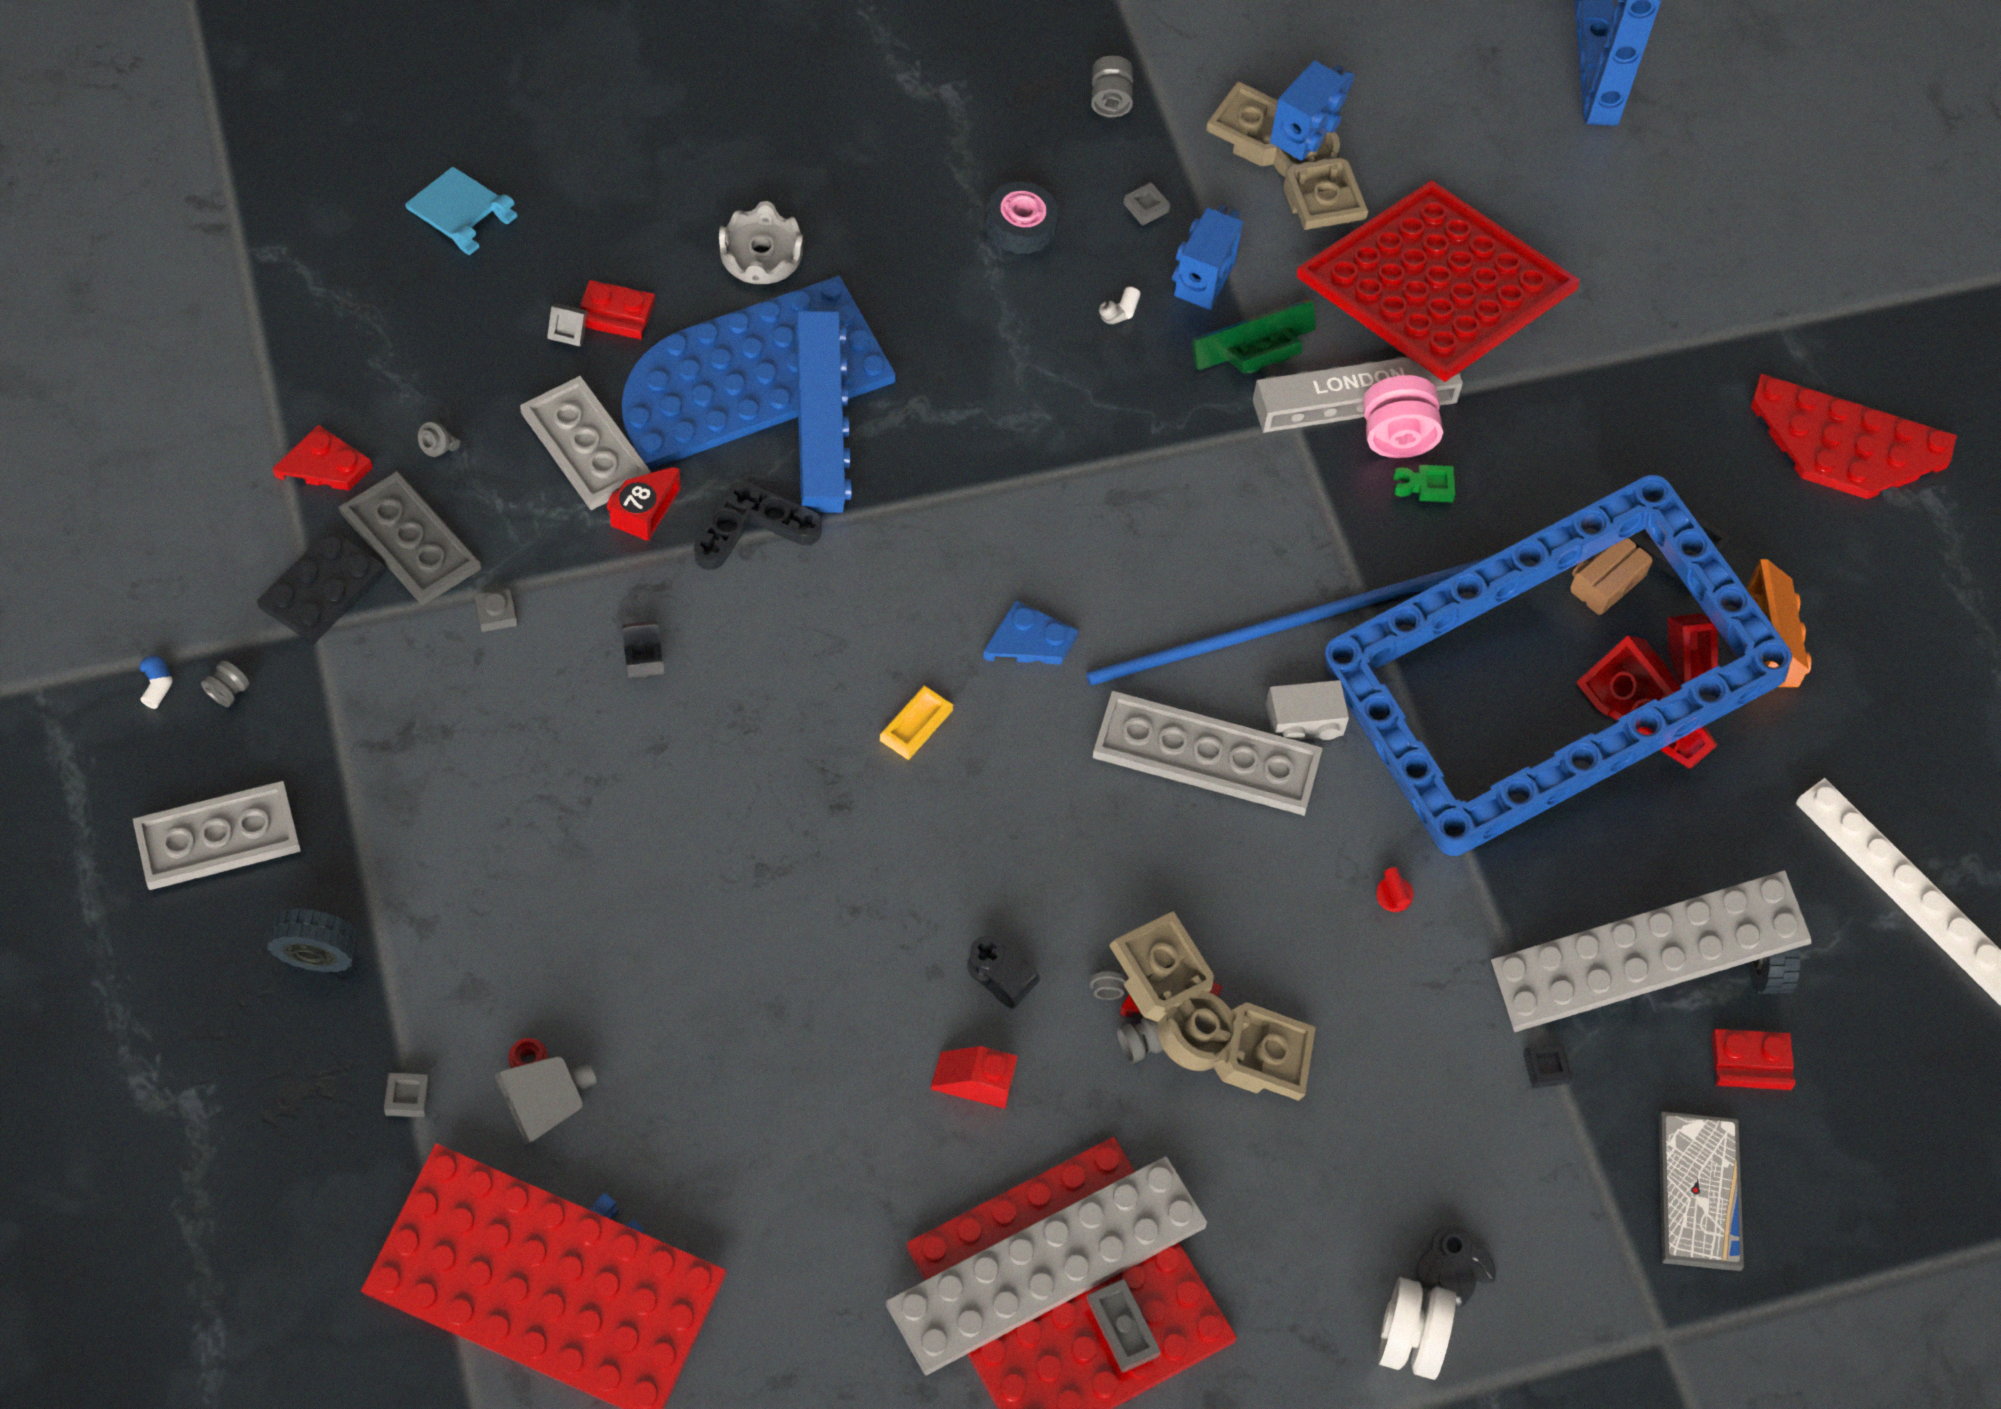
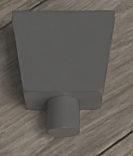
M562 1056L506 1069L495 1075L524 1145L537 1139L584 1107L578 1092L597 1083L595 1074L588 1062L568 1070Z

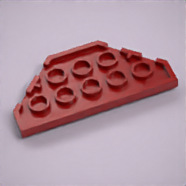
M1761 374L1757 381L1750 405L1757 417L1761 415L1770 427L1768 432L1781 451L1788 452L1795 462L1794 469L1802 479L1864 499L1879 495L1880 491L1893 486L1898 488L1916 481L1921 475L1931 471L1936 473L1946 469L1951 461L1957 435L1764 374Z

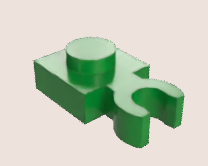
M1419 465L1417 473L1404 467L1395 469L1393 479L1397 481L1402 480L1406 484L1397 483L1394 495L1405 497L1415 492L1418 493L1419 501H1454L1455 482L1453 466Z

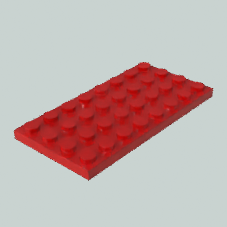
M435 1143L361 1292L620 1409H665L724 1282L727 1271Z

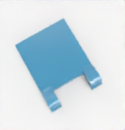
M451 167L405 204L406 209L451 237L459 248L468 255L479 248V243L472 240L476 236V232L471 227L491 211L505 224H509L517 217V213L510 209L514 205L513 199L507 195L499 196L455 167Z

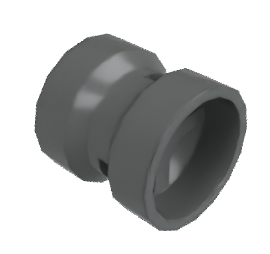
M1143 1017L1139 1024L1134 1026L1126 1024L1117 1029L1120 1047L1127 1060L1132 1064L1143 1060L1147 1053L1154 1052L1157 1054L1164 1051L1158 1036L1157 1021Z

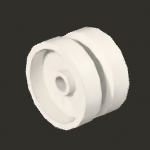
M1400 1277L1397 1280L1385 1312L1380 1335L1378 1365L1396 1370L1401 1369L1408 1359L1411 1347H1413L1411 1359L1413 1373L1435 1380L1439 1374L1449 1342L1456 1306V1292L1435 1287L1428 1293L1423 1309H1421L1423 1289L1420 1282Z

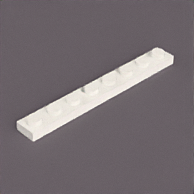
M1823 778L1802 794L1796 804L2001 1006V950L1826 778Z

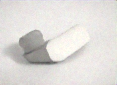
M1127 287L1124 290L1120 303L1115 304V302L1109 301L1107 304L1106 301L1103 302L1099 307L1101 319L1108 324H1115L1132 318L1140 297L1139 290Z

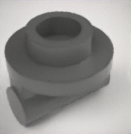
M427 422L419 429V445L423 452L429 456H440L447 450L453 452L460 445V440L447 432L438 422Z

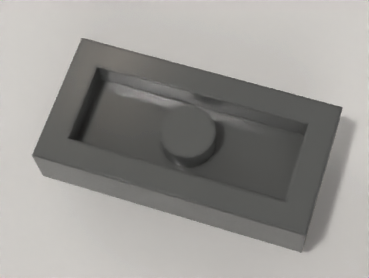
M1125 1279L1088 1295L1087 1302L1122 1373L1159 1357L1161 1351Z

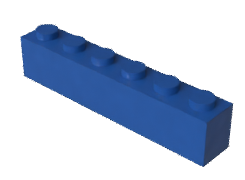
M798 311L796 355L801 506L814 512L843 513L845 500H851V479H845L844 468H850V448H844L843 437H849V417L842 415V406L847 407L848 386L841 385V376H846L847 356L840 355V346H845L846 326L839 325V312Z

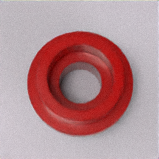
M524 1038L516 1042L511 1047L508 1055L511 1068L530 1064L521 1061L526 1055L536 1057L531 1063L548 1059L546 1047L540 1041L532 1038Z

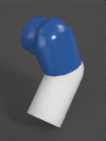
M151 655L145 657L140 663L141 672L146 671L145 675L148 676L150 685L141 697V701L146 706L156 709L171 687L173 678L166 661L158 655Z

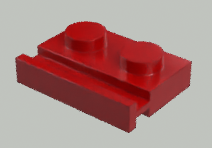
M589 280L580 304V309L588 311L586 328L642 340L644 328L647 326L655 304V294Z
M1715 1029L1713 1031L1711 1039L1714 1070H1716L1717 1075L1715 1080L1716 1086L1793 1089L1796 1082L1793 1079L1792 1071L1794 1063L1790 1033Z

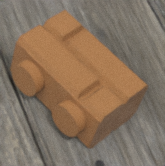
M1629 538L1594 555L1596 557L1590 562L1588 560L1580 562L1572 572L1574 580L1570 587L1571 593L1582 602L1585 601L1587 606L1598 615L1604 614L1646 577L1653 562L1652 557L1640 547L1637 548L1636 544Z

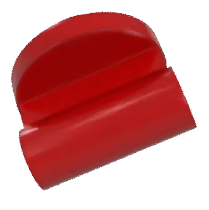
M1397 867L1389 868L1384 872L1385 879L1377 886L1376 899L1384 909L1391 912H1401L1411 905L1414 896L1413 889L1406 880L1401 878Z

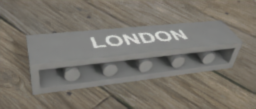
M1397 357L1393 360L1369 361L1347 367L1335 366L1327 370L1314 372L1302 371L1294 375L1281 377L1269 376L1257 380L1253 403L1262 431L1265 433L1365 417L1363 410L1365 392L1372 385L1386 378L1399 375H1414L1427 379L1436 387L1439 406L1457 403L1463 382L1460 373L1444 383L1411 358Z

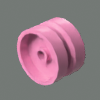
M1399 375L1383 379L1372 385L1365 392L1363 410L1367 421L1366 434L1368 444L1373 451L1390 458H1408L1421 455L1433 449L1441 441L1443 427L1435 385L1427 379L1418 376Z

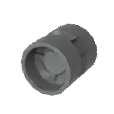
M1110 55L1102 57L1094 63L1092 68L1093 88L1091 105L1093 110L1099 115L1119 117L1128 113L1132 108L1133 67L1127 59Z

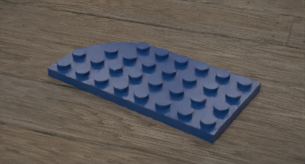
M840 275L673 333L651 347L640 358L629 374L622 397V416L627 440L649 470L798 417L796 355L798 311L839 312V325L846 326L845 346H840V355L847 356L846 376H841V385L848 386V399L895 383L896 374Z

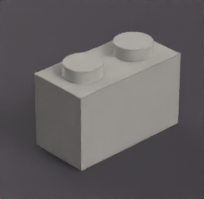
M1340 680L1272 686L1269 688L1265 707L1271 734L1296 741L1312 738L1331 740L1344 735L1349 716Z

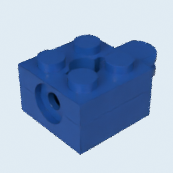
M1314 60L1278 98L1270 143L1301 161L1311 151L1316 152L1321 146L1325 135L1328 132L1333 133L1339 126L1342 116L1339 115L1340 108L1346 100L1347 92L1353 84L1355 75L1350 71L1344 72L1343 67L1338 64L1331 70Z
M1223 204L1220 205L1217 211L1207 207L1201 219H1194L1189 231L1190 239L1188 243L1183 241L1178 249L1176 260L1180 262L1172 278V281L1176 282L1174 296L1209 310L1212 309L1236 264L1244 221L1239 220V210L1233 208L1228 216V206Z

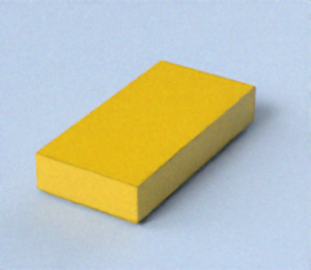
M924 685L882 731L880 741L909 760L953 711V704Z

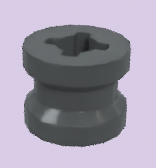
M221 661L216 666L214 675L207 676L201 682V685L213 700L225 707H229L235 701V695L238 692L244 691L249 686V681L233 664Z

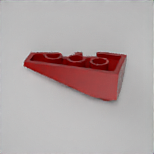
M1626 636L1576 682L1599 711L1607 716H1611L1615 720L1654 699L1660 701L1680 690L1677 681L1644 638ZM1703 726L1660 750L1687 768H1692L1718 744L1707 727ZM1641 727L1637 729L1640 733L1644 735L1654 733L1650 728Z

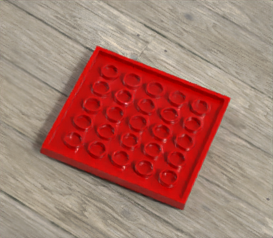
M1432 180L1299 266L1297 270L1298 279L1444 383L1578 290L1580 279Z
M1112 1137L907 1242V1250L926 1281L1134 1173L1135 1170L1115 1137ZM1178 1242L968 1353L967 1356L997 1409H1113L1235 1343L1237 1337ZM1125 1279L1161 1352L1159 1357L1122 1373L1087 1302V1297L1091 1293Z

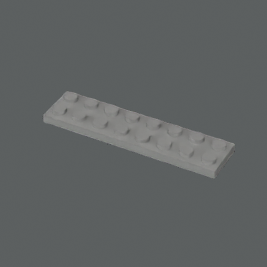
M1784 870L1491 959L1515 1033L1811 944V936Z
M1167 1156L887 1300L886 1307L926 1376L1205 1229L1207 1221Z

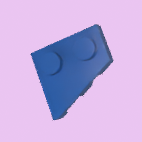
M1015 601L985 648L983 659L995 661V656L1016 657V662L1031 663L1033 661H1041L1045 664H1062L1078 639L1079 630L1019 601Z

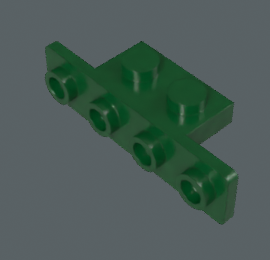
M1305 299L1193 338L1192 347L1195 367L1198 370H1202L1229 361L1243 374L1253 373L1260 370L1261 367L1275 362H1285L1291 357L1303 353L1302 341L1297 336L1316 329L1314 302L1310 299Z

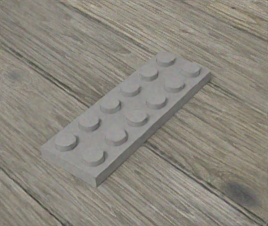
M1112 691L1092 758L1305 816L1323 748Z

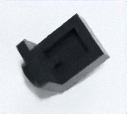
M647 621L623 624L622 635L628 678H649L657 674H664L658 622Z

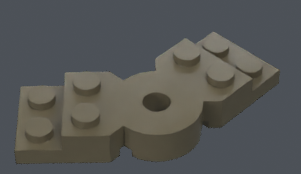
M1237 82L1208 121L1206 131L1234 144L1233 153L1259 166L1274 164L1276 170L1285 177L1283 190L1292 213H1298L1304 230L1366 220L1368 209L1350 164L1342 158H1337L1340 148L1337 133L1335 131L1333 133L1328 132L1316 152L1311 151L1303 161L1297 159L1270 143L1278 100Z
M1174 911L1116 938L1109 945L1129 977L1124 983L1125 988L1143 1017L1158 1022L1160 1043L1164 1051L1174 1062L1194 1071H1205L1214 1068L1223 1082L1256 1094L1265 1088L1298 1101L1305 1096L1316 1027L1248 1002L1231 1011L1224 1001L1209 993L1212 989L1214 974ZM1196 1025L1201 1028V1030L1203 1031V1033L1198 1030V1028L1196 1027Z

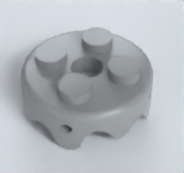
M760 202L756 209L749 212L736 211L732 215L727 227L720 226L719 242L722 262L732 275L742 281L753 284L775 283L791 275L801 262L803 256V234L800 232L798 223L794 217L789 219L781 217L771 202ZM757 246L769 248L764 253L756 252L753 249Z

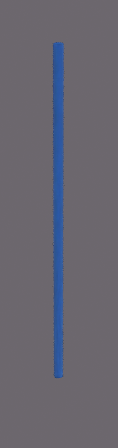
M1489 557L1086 672V678L1089 685L1092 686L1429 589Z

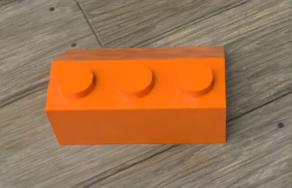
M1760 559L1746 589L1792 653V661L1787 678L1778 687H1799L1805 675L1811 670V656L1805 651L1804 646L1806 628L1805 624L1800 622L1798 613L1800 609V596L1794 591L1791 577L1768 559ZM1773 661L1763 662L1768 667L1775 668L1779 666Z

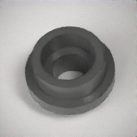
M1103 968L1090 977L1089 985L1093 989L1095 997L1103 1000H1114L1124 995V989H1126L1124 983L1128 979L1117 969Z

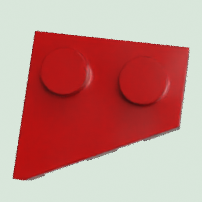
M318 425L272 469L274 476L281 480H285L286 476L304 478L306 484L317 486L329 485L335 489L350 491L373 466L369 458Z

